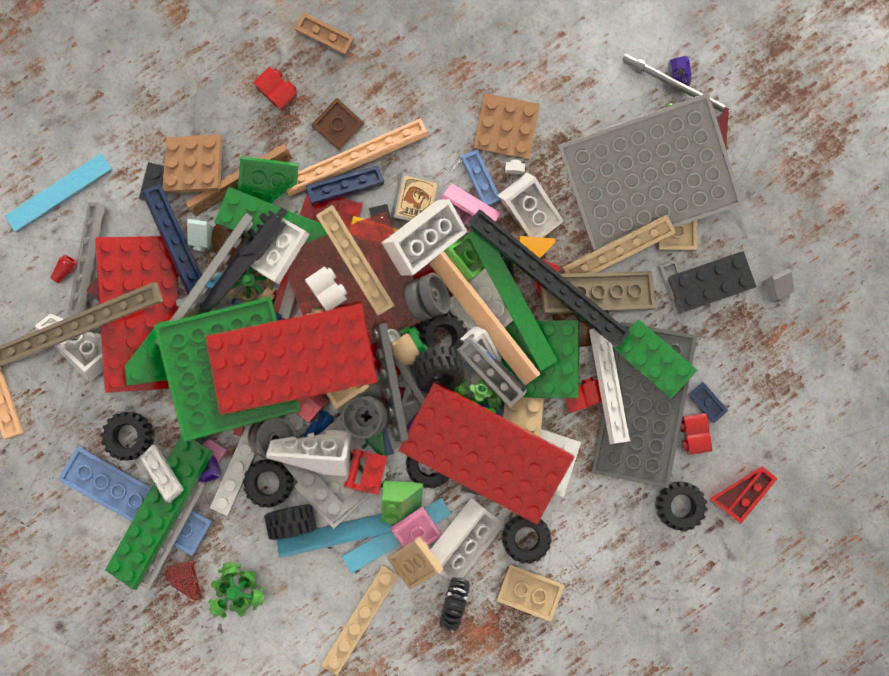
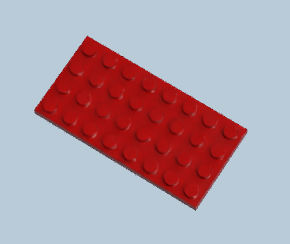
M161 236L96 237L95 250L99 305L153 282L158 283L163 300L161 303L100 327L104 393L170 389L168 380L127 386L124 365L150 334L154 326L158 322L170 321L175 311L179 308L176 304L178 299L176 268Z
M363 304L206 336L220 415L378 383Z
M434 382L408 431L409 440L403 441L398 450L535 524H538L575 458L571 453L437 382Z

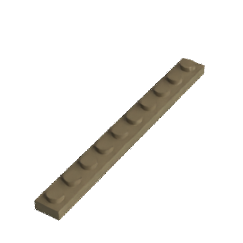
M150 283L0 345V367L163 302L158 283Z

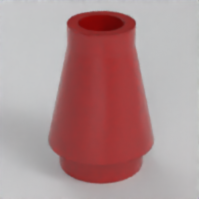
M64 254L62 257H59L50 278L56 283H60L76 268L77 262Z

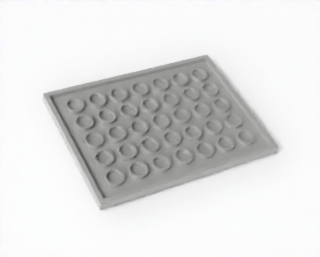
M709 93L558 145L594 251L665 215H668L675 228L743 205Z

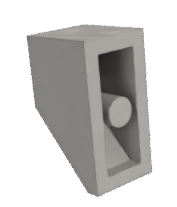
M790 268L763 281L772 301L779 299L780 302L791 298L789 294L795 292Z

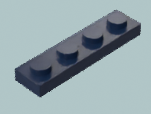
M377 165L307 185L306 192L313 206L384 185V179Z

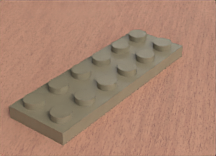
M652 271L560 274L605 312L654 310L656 308ZM540 286L543 314L573 313Z

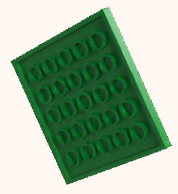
M271 296L154 326L183 442L301 411L297 399L220 415L206 336L277 321Z

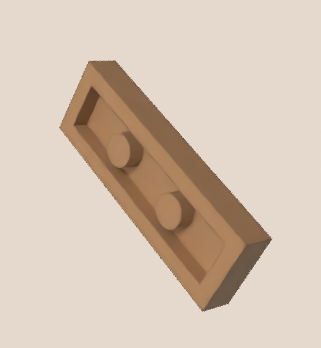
M304 12L295 27V31L345 56L354 41V37Z

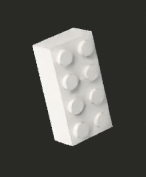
M437 200L383 241L382 244L400 275H414L467 233V230L450 200Z

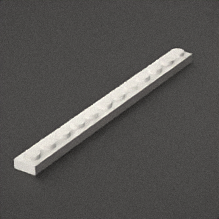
M304 297L295 317L312 313V309L321 308L322 304ZM252 424L246 425L210 506L211 509L226 516L229 515L240 491L243 479L245 478L244 474L248 471V467L252 464L256 455L249 447L247 439L248 431Z

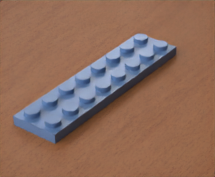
M80 446L76 447L58 481L131 522L151 489V486ZM193 510L174 546L193 556L213 521Z

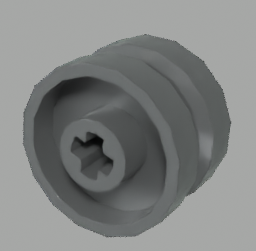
M430 273L421 277V279L417 278L406 283L404 290L405 300L411 314L418 321L424 322L434 316H440L449 312V292L438 274Z
M276 417L252 424L248 431L247 439L249 447L255 454L269 459L266 455L271 440L288 437L297 438V434L289 421Z

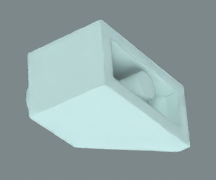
M187 220L188 245L193 247V251L204 252L205 249L210 250L211 237L214 227L206 221Z

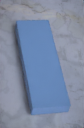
M478 149L461 156V161L480 201L488 206L501 202L497 196L499 193Z

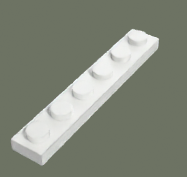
M591 329L589 332L610 444L628 442L630 439L613 347L603 336L594 329Z

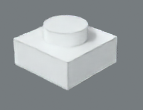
M510 160V162H506L505 173L524 174L525 164L521 163V161Z

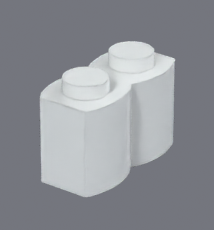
M324 266L305 279V281L325 310L328 311L347 299L345 295L348 293L342 284L339 286L334 281L336 275L331 268L326 269Z

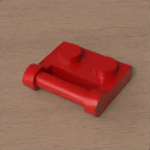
M353 449L350 471L343 487L378 496L387 456ZM364 458L366 462L361 482L356 484L355 479L360 459Z

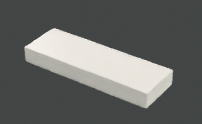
M153 444L140 456L141 461L166 502H171L184 490L157 445Z

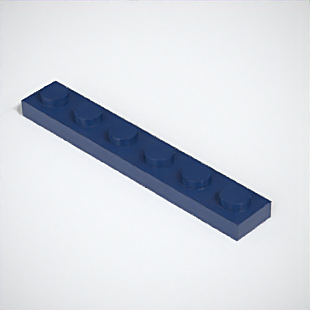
M161 184L144 189L141 193L187 294H189L202 274Z

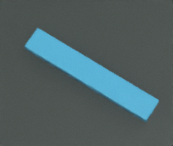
M100 153L5 215V218L14 232L17 233L111 172L112 169Z
M443 498L424 508L435 524L452 515ZM393 532L380 534L343 555L342 558L352 574L401 545Z
M381 514L340 523L334 529L332 526L315 529L307 534L277 540L278 555L282 558L392 532L391 527L393 525L381 522Z

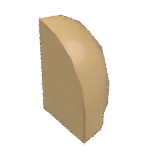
M407 333L391 343L393 356L405 365H413V361H415V357L419 355V352L409 334Z

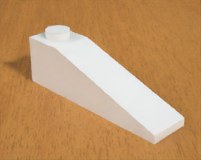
M49 314L35 326L39 330L63 319ZM87 332L54 346L89 382L103 372L101 334Z
M329 430L325 431L326 434L314 436V433L307 434L308 437L304 438L288 437L271 440L266 456L269 459L326 475L347 476L352 436L347 431Z

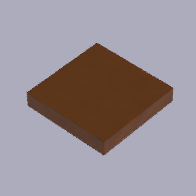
M336 98L311 126L340 151L365 123Z

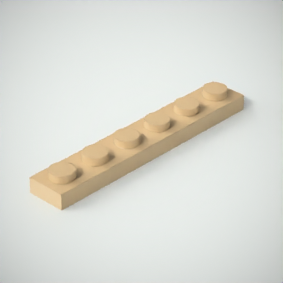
M332 205L317 214V218L376 314L380 315L395 306L334 206Z
M665 215L564 266L563 269L566 274L597 273L675 234L676 231L668 215Z
M382 565L322 662V667L338 676L399 574Z

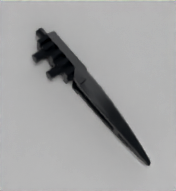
M281 207L277 214L269 210L268 214L270 216L266 213L260 215V219L264 224L262 226L259 223L257 224L258 232L253 228L249 229L248 235L252 237L251 241L246 239L244 242L247 245H243L236 252L238 254L216 282L197 315L210 312L240 280L254 261L262 257L286 226L285 221L282 219L287 214V210Z

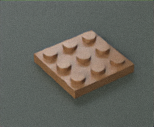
M484 93L473 150L478 149V151L529 160L540 104Z
M221 134L166 138L163 191L165 194L220 191L223 145Z

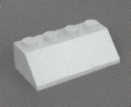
M472 498L430 549L443 567L439 574L448 580H451L453 577L464 578L505 526L502 521Z

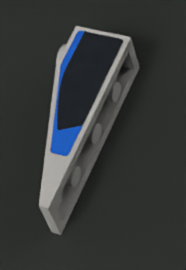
M472 337L457 349L459 354L510 408L525 395L527 389Z

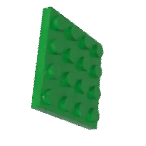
M578 320L536 321L558 361L541 371L514 321L505 327L506 331L540 373L538 377L527 385L523 384L527 391L522 398H579ZM502 357V365L522 383L519 377L515 374V372L511 369V367Z

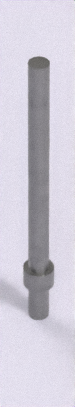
M625 54L622 61L634 66V69L637 71H644L693 98L703 94L647 65V62L642 59L637 60L628 54ZM710 98L713 108L723 112L726 105Z

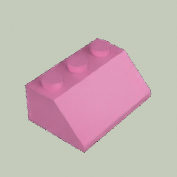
M453 184L450 185L441 200H450L467 233L473 231L467 226V223L479 209L494 221H497L501 214Z

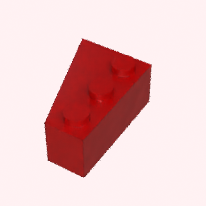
M762 466L713 496L709 501L740 525L778 478Z

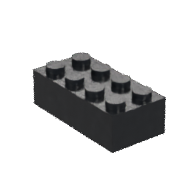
M744 251L667 278L679 314L757 287Z

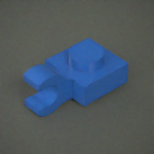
M322 409L318 414V421L313 420L303 436L308 437L307 434L314 433V436L319 435L327 428L334 417Z

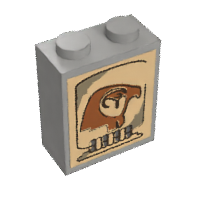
M413 171L401 173L398 179L390 219L408 223L436 201L440 181L435 180V177L424 175L423 177L416 176L417 173Z

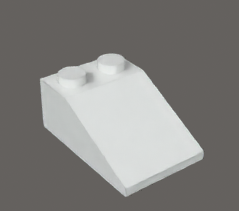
M529 173L524 174L497 195L527 237L543 238L564 222L536 177Z

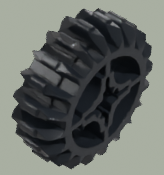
M453 577L450 580L439 623L440 627L445 628V630L456 631L460 626L470 587L469 581L460 577Z

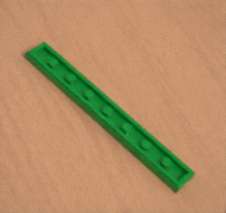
M471 231L467 233L540 371L558 362L499 251L476 232Z

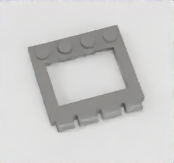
M337 419L319 435L326 434L325 431L346 430L342 421ZM351 437V453L353 449H360L377 454L370 445L364 449L362 448L367 444L364 438ZM361 458L360 464L364 468L366 459ZM284 463V466L333 524L369 495L368 493L355 491L341 503L315 471ZM387 465L385 466L381 484L388 479L386 475L391 471Z

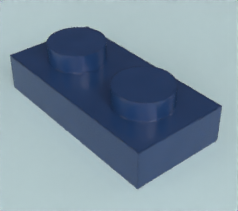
M704 382L698 384L687 394L701 411L707 414L712 423H715L729 411Z

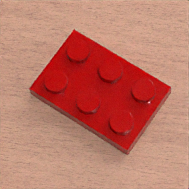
M306 194L300 215L320 223L316 215L333 205L349 231L353 216L360 217L363 204L340 197L312 206Z

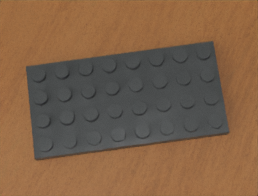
M621 322V325L627 330L633 326V324ZM648 327L691 365L693 364L698 335ZM615 350L614 358L630 441L610 444L603 411L592 473L669 488L689 381L673 399H670Z

